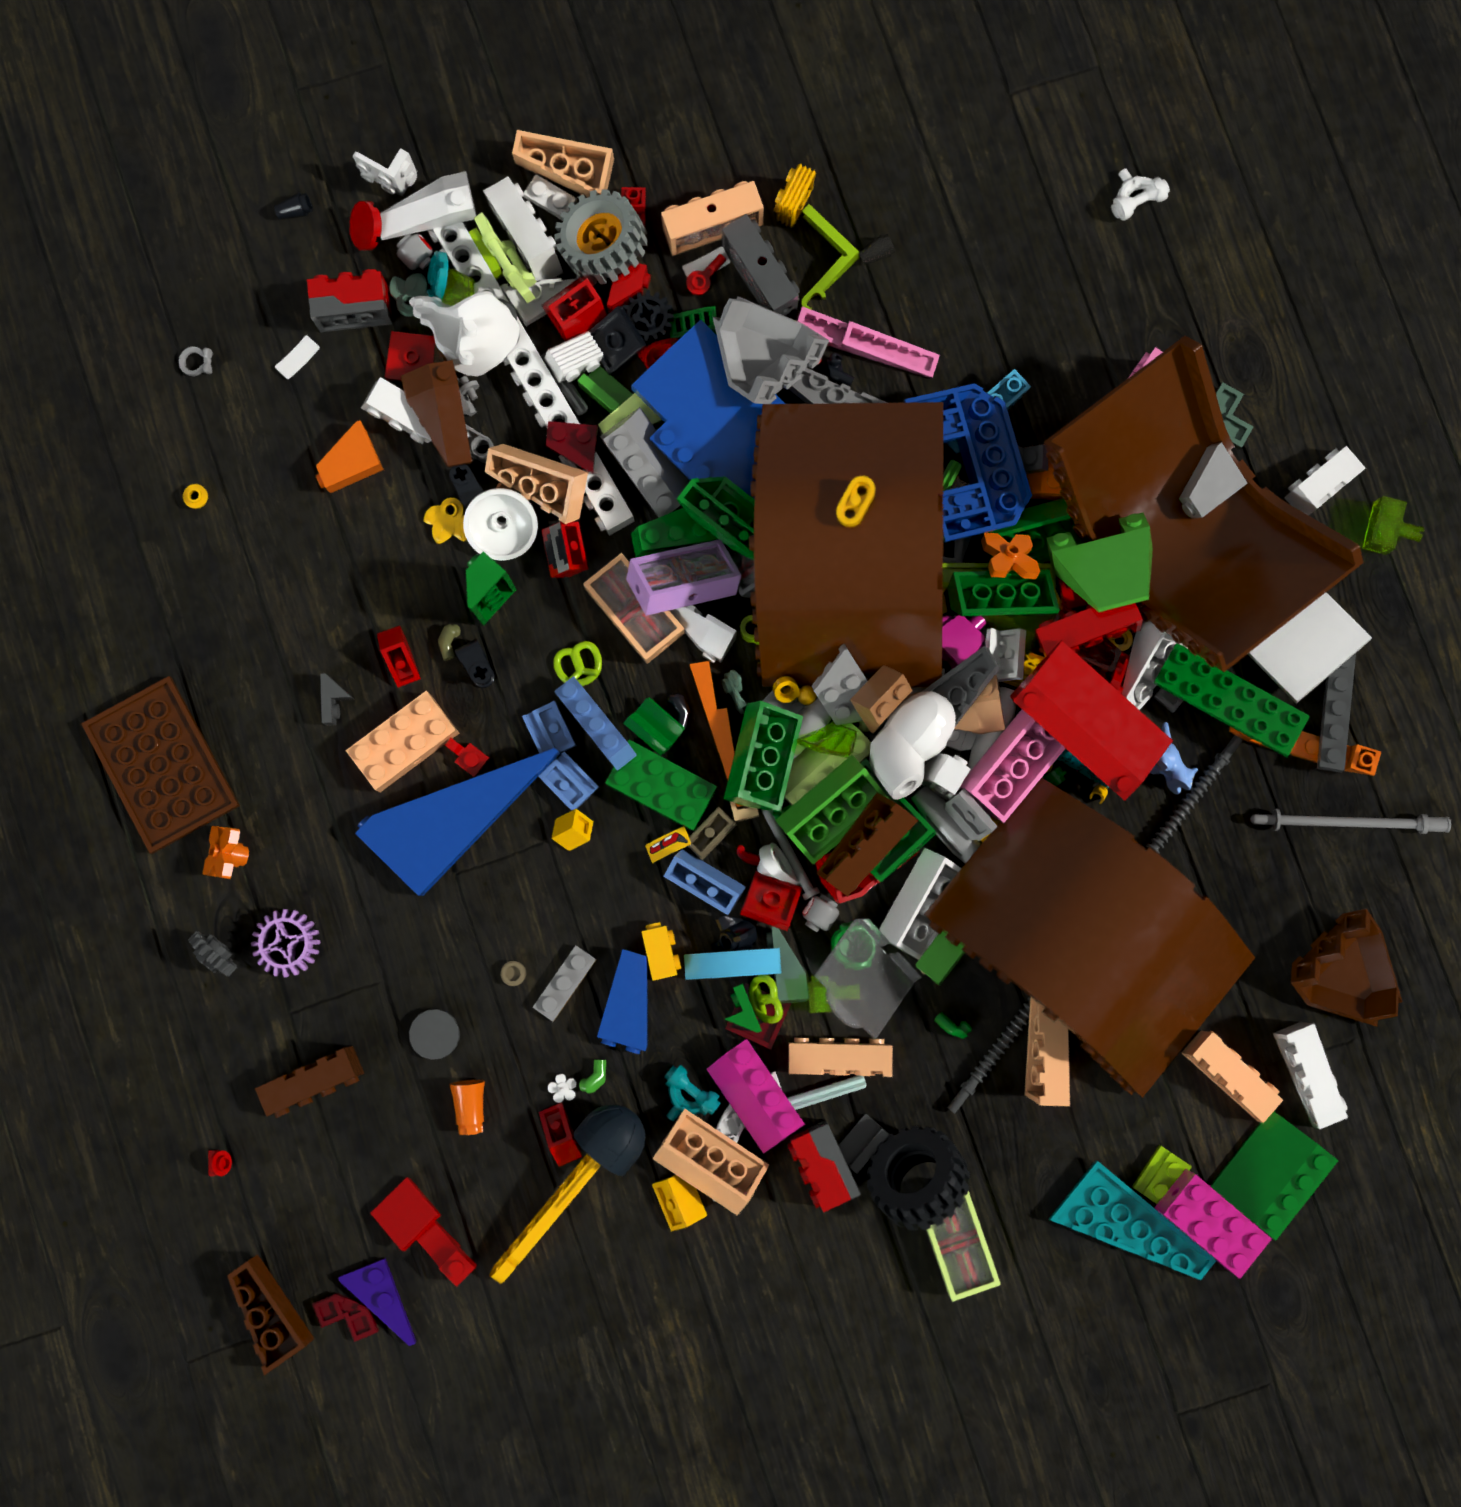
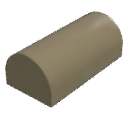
M717 807L689 836L691 845L688 847L703 860L737 824L721 808Z

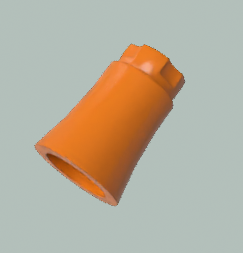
M463 1080L449 1084L453 1096L459 1135H474L483 1132L485 1080Z

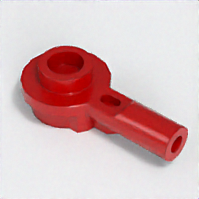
M719 254L703 271L697 270L690 273L686 280L687 289L694 295L706 293L710 287L709 278L725 263L726 258Z

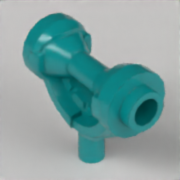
M673 1065L664 1076L668 1080L665 1085L668 1087L669 1097L674 1105L666 1116L671 1121H675L684 1109L693 1114L701 1113L705 1116L709 1113L712 1115L721 1104L717 1101L720 1096L713 1091H701L693 1085L687 1076L688 1072L682 1065H679L678 1068ZM681 1090H685L695 1098L696 1102L686 1100L682 1096Z

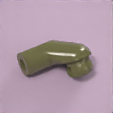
M457 624L444 626L438 638L439 648L444 661L455 658L451 643L454 637H458L461 633L460 627Z

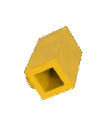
M660 922L646 925L647 930L641 932L652 980L678 975L677 970L681 969L678 954L673 955L671 945L676 944L673 930L668 931L667 926L661 927Z

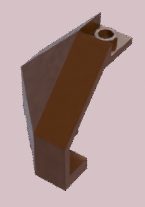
M1366 908L1343 913L1335 920L1337 925L1329 933L1324 931L1310 945L1312 949L1303 958L1299 956L1292 963L1291 984L1308 1006L1378 1027V1020L1398 1016V1003L1402 1002V998L1382 930Z

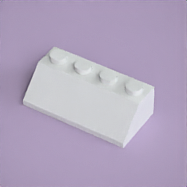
M924 848L876 935L919 960L938 935L929 926L931 921L924 914L962 868L946 857Z

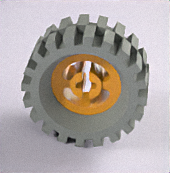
M602 189L601 195L596 190L589 191L590 197L586 198L584 194L578 197L580 202L576 205L571 202L567 205L570 211L568 213L564 211L561 213L560 218L563 222H557L555 227L558 231L557 234H554L555 241L557 242L556 246L578 277L588 278L592 284L595 283L596 279L600 284H606L607 278L615 282L619 280L618 274L623 273L626 276L630 273L627 269L632 265L636 268L639 264L636 258L637 256H644L645 250L642 246H647V238L645 237L647 231L637 212L625 196L621 197L620 193L613 191L611 195L608 189Z

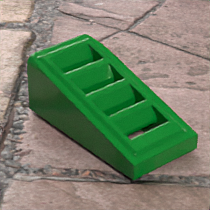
M704 307L673 314L674 321L669 322L672 324V330H669L670 338L680 339L689 331L686 330L685 320L690 319V326L692 328L695 325L696 318L705 323L704 317H709L710 325L708 327L716 334L713 317H717L716 307ZM675 321H680L681 332L676 331Z

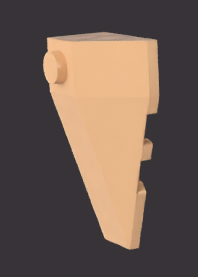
M997 675L991 679L955 726L954 730L969 731L975 734L1005 730ZM918 693L910 694L907 698H909V697H911V696H913V695H915V694H918Z

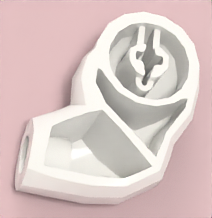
M923 691L904 700L888 717L885 726L870 743L869 763L875 776L895 800L910 795L922 784L924 761L937 756L945 748L955 728L956 715L952 704L946 697L936 692Z

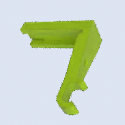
M808 204L802 210L805 214L803 218L842 254L817 284L803 297L802 306L811 309L807 306L808 301L815 295H819L822 300H826L824 292L859 259V251Z

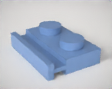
M555 701L522 716L539 753L553 748L563 753L576 746Z
M565 752L538 776L571 811L578 809L599 788Z

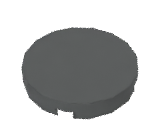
M439 1009L427 1010L419 1014L412 1022L409 1031L410 1043L414 1051L421 1057L430 1060L442 1059L451 1054L457 1047L460 1039V1031L456 1019L448 1012Z

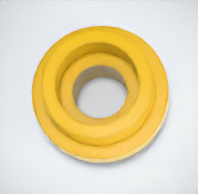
M192 484L184 490L183 500L188 507L199 509L207 503L208 493L203 486ZM194 492H198V498L192 500L191 495Z

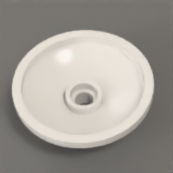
M494 488L478 494L469 503L464 515L463 528L469 544L479 554L485 552L493 560H510L519 557L531 547L536 538L538 520L533 506L524 496L510 489ZM503 516L506 518V521L501 523L497 518Z

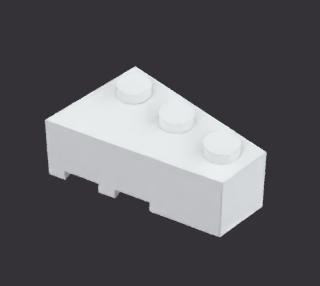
M380 377L373 385L361 408L372 416L388 422L394 429L398 431L403 430L411 434L410 437L421 444L431 442L432 439L426 429L422 427L413 408H410L407 403L404 391Z
M1347 446L1340 452L1335 448L1325 457L1327 462L1323 466L1317 463L1306 472L1309 477L1302 482L1298 479L1288 487L1290 493L1284 498L1291 506L1310 515L1365 469L1364 465Z
M939 753L925 765L924 778L921 785H926L937 795L948 800L956 794L971 769L966 766L968 762L957 755L951 757L950 755Z

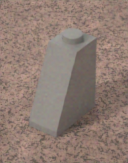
M1222 442L1211 444L1206 448L1179 497L1183 504V511L1192 519L1203 518L1248 484Z

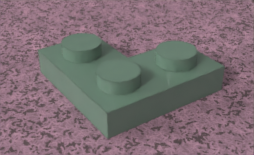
M1222 382L1216 392L1217 400L1229 437L1235 448L1240 450L1251 433L1253 426L1232 415L1244 394Z

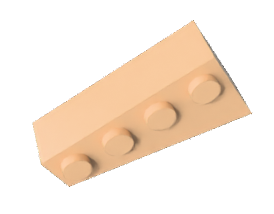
M1030 997L1024 1095L1040 1106H1070L1068 1028L1058 1019L1054 1022L1042 1012L1045 1008Z
M795 1037L794 1042H789L788 1073L824 1075V1073H829L830 1075L855 1074L860 1076L883 1074V1077H892V1045L884 1044L885 1039H869V1043H859V1038H844V1043H834V1038H819V1043L809 1042V1038Z

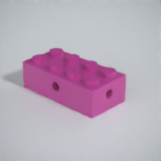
M1188 1169L1183 1171L1164 1197L1154 1207L1239 1279L1271 1241V1238Z

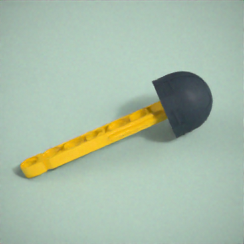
M606 1105L593 1110L583 1120L573 1135L577 1143L587 1154L496 1262L489 1275L491 1278L502 1284L510 1276L516 1266L525 1258L600 1166L618 1176H624L640 1157L645 1144L643 1124L633 1111L621 1105Z

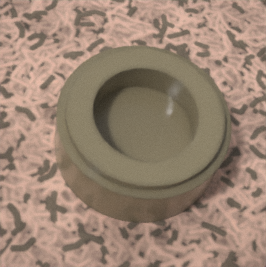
M518 961L507 962L501 969V978L509 986L520 985L526 978V969Z

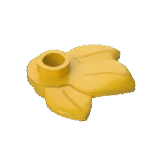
M447 498L442 501L441 505L432 506L426 511L423 521L433 525L432 536L437 544L446 542L452 535L463 542L467 540L463 528L464 506L459 499ZM450 505H452L455 509V512L452 515L448 513V507Z

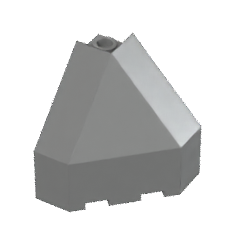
M739 296L737 299H728L721 318L713 317L728 386L753 403L771 404L777 399L776 393L782 388L789 389L801 379L800 373L808 367L813 369L819 364L829 342L828 339L805 324Z

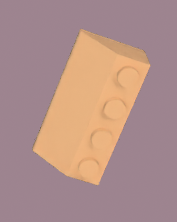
M687 1109L683 1110L652 1158L736 1215L748 1204L769 1164Z

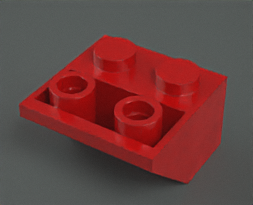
M579 277L541 305L565 342L589 331L607 316L601 298L589 279Z

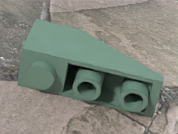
M771 926L770 933H766L767 948H780L781 974H774L778 999L781 1004L807 1002L806 972L779 928Z

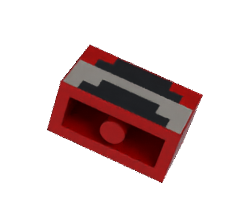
M560 521L541 530L551 578L571 577L588 570L579 522L564 524Z

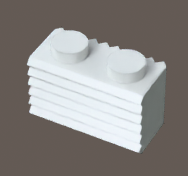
M587 331L548 349L544 360L559 383L565 380L571 382L586 370L588 373L596 370L600 366L599 363L603 357V352L598 347L593 336L590 335V332Z

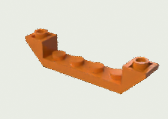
M1230 727L1229 732L1240 737L1241 739L1268 748L1267 746L1259 743L1258 741L1250 738L1249 736L1241 733L1240 731ZM1302 731L1289 755L1317 763L1320 737ZM1358 744L1354 746L1347 745L1344 771L1375 776L1381 751Z

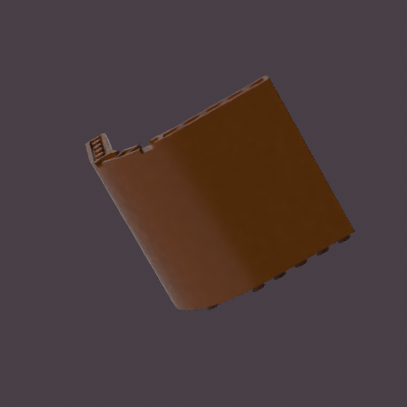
M1187 336L1182 337L1044 441L1047 449L1046 457L1054 468L1053 476L1059 482L1061 487L1060 494L1068 506L1066 511L1075 524L1073 530L1084 543L1121 534L1120 518L1131 514L1144 513L1150 525L1153 553L1149 599L1136 603L1142 619L1146 622H1152L1161 633L1166 632L1177 644L1182 643L1193 655L1201 656L1209 666H1215L1222 672L1233 666L1364 563L1360 546L1357 543L1286 503L1267 487L1261 489L1254 482L1253 478H1255V475L1243 459L1239 461L1236 459L1231 450L1235 446L1229 437L1223 421L1203 347L1199 342ZM1222 442L1248 484L1203 518L1192 519L1183 511V504L1179 497L1206 448L1211 444Z
M943 402L763 404L762 414L757 415V429L760 430L756 431L755 436L756 446L759 447H754V462L757 464H753L752 476L756 481H751V496H755L754 535L749 536V549L754 551L755 591H751V606H756V609H753L752 620L753 624H757V627H754V642H759V644H756V659H760V662H757V676L762 677L763 687H773L774 682L784 676L792 677L798 687H812L815 680L823 674L824 668L829 661L833 663L839 655L840 651L838 649L843 644L849 650L867 681L885 665L902 673L910 687H929L942 677ZM858 476H866L875 485V496L858 525L854 527L843 526L837 518V507L850 482ZM861 488L857 491V493L859 495H865L867 493V490ZM851 510L845 513L847 518H852L855 515L854 511Z
M1041 778L1004 823L999 822L998 827L990 833L924 915L931 921L929 926L938 934L946 933L945 938L956 947L961 944L963 946L962 951L972 959L976 956L979 957V963L990 972L994 968L998 971L996 976L1006 984L1014 983L1045 1009L1042 1012L1054 1022L1058 1019L1083 1042L1081 1047L1091 1054V1057L1120 1084L1121 1088L1130 1095L1135 1092L1143 1098L1252 963L1255 956L1217 907L1206 896H1202L1194 891L1195 885L1150 847L1145 851V848L1135 841V837L1131 833Z

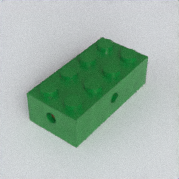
M628 740L629 745L637 756L618 771L614 767L605 784L694 832L713 798L717 786L643 746Z

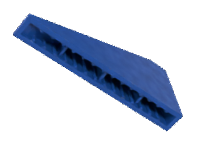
M553 748L374 814L371 817L366 816L358 824L359 830L355 834L418 896H424L561 752Z

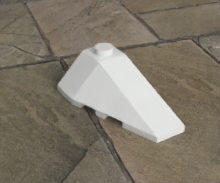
M466 171L442 176L381 212V239L386 240L474 220L476 212Z
M693 605L669 610L684 627L686 635L703 652L702 657L712 663L715 661L721 663L736 640L735 629L709 614L704 618L702 613Z
M1144 620L1142 621L1141 631L1135 634L1121 693L1139 710L1152 697L1153 689L1156 687L1154 681L1175 644H1177L1166 632L1161 633L1152 622Z

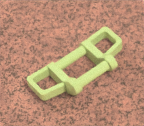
M480 213L475 216L474 219L483 236L482 241L490 253L496 257L503 269L502 274L513 289L518 290L527 303L534 300L535 296L529 290V287L536 283V279L524 265L512 240L501 242L485 215Z

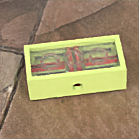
M969 1191L967 1195L962 1197L964 1199L960 1208L957 1206L954 1210L955 1215L951 1218L946 1217L943 1220V1224L939 1226L933 1224L931 1229L926 1230L952 1302L1001 1285Z

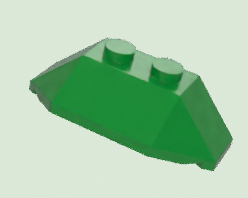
M725 476L691 479L676 500L693 520L730 549L754 560V551L749 549V536L754 535L755 500Z

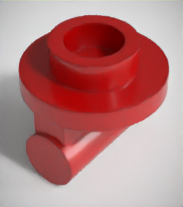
M208 1150V1176L226 1175L232 1166L230 1154L223 1150Z

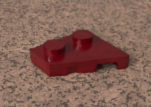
M548 421L546 447L556 454H560L569 462L585 469L589 474H594L598 426Z

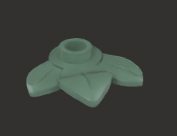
M415 273L409 276L406 281L398 277L391 279L390 295L396 300L398 311L407 317L414 316L413 307L405 304V302H409L415 296H428L425 276L421 273Z
M732 669L724 674L722 686L725 693L731 695L737 711L740 714H744L743 707L747 704L739 694L742 691L741 676Z

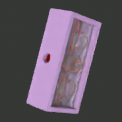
M715 540L632 558L629 562L626 580L645 616L736 595L741 574L723 542Z

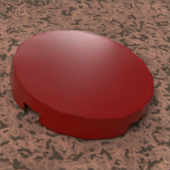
M358 201L351 211V239L359 250L372 251L377 246L378 242L375 241L382 232L380 212L377 207H373L374 203L372 201Z

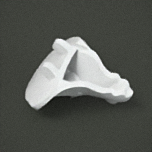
M490 291L476 293L453 306L443 303L438 297L415 296L409 300L410 305L413 307L414 316L421 320V324L430 327L433 331L437 348L448 361L453 360L456 371L467 376H481L500 364L518 341L520 330L518 322L508 307Z

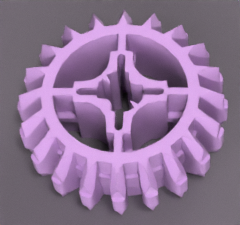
M283 909L282 916L278 911H273V919L266 915L264 920L267 925L263 923L257 924V927L262 931L261 933L253 932V936L259 939L258 942H251V946H258L259 950L253 952V956H262L257 962L258 965H263L267 962L264 971L269 972L273 969L274 976H279L282 971L283 977H289L290 970L293 975H299L298 966L303 971H306L308 967L305 961L308 963L315 962L310 954H319V950L313 949V944H320V940H313V936L318 935L319 931H310V928L315 924L313 921L304 924L307 920V915L303 914L298 919V911L293 910L290 915L288 909ZM284 922L296 925L302 933L291 935L288 928H285ZM276 927V939L271 944H268V937ZM285 939L294 940L291 941V943H289L287 947H276L278 945H281V943H283ZM305 941L303 952L296 960V947ZM280 951L284 958H287L288 964L279 963L270 953Z

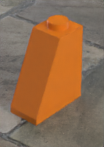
M360 420L352 425L316 465L319 474L315 476L320 487H325L329 493H332L384 470L365 426Z

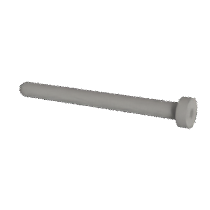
M761 809L805 892L802 895L804 900L819 894L818 887L813 888L783 829L775 821L773 811Z

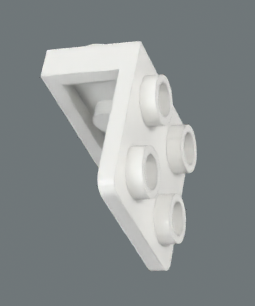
M401 148L388 169L358 152H355L353 155L361 176L370 183L378 182L390 194L396 192L403 196L408 186H412L417 178V171L409 153Z

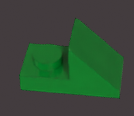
M743 984L733 987L735 993L730 995L735 1007H741L742 1011L725 1018V1020L756 1033L761 1032V1027Z

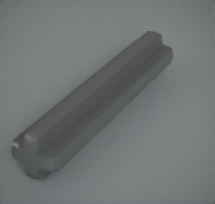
M547 352L542 354L543 362L576 414L580 416L586 413L588 406L573 383L567 380L559 383L544 360Z

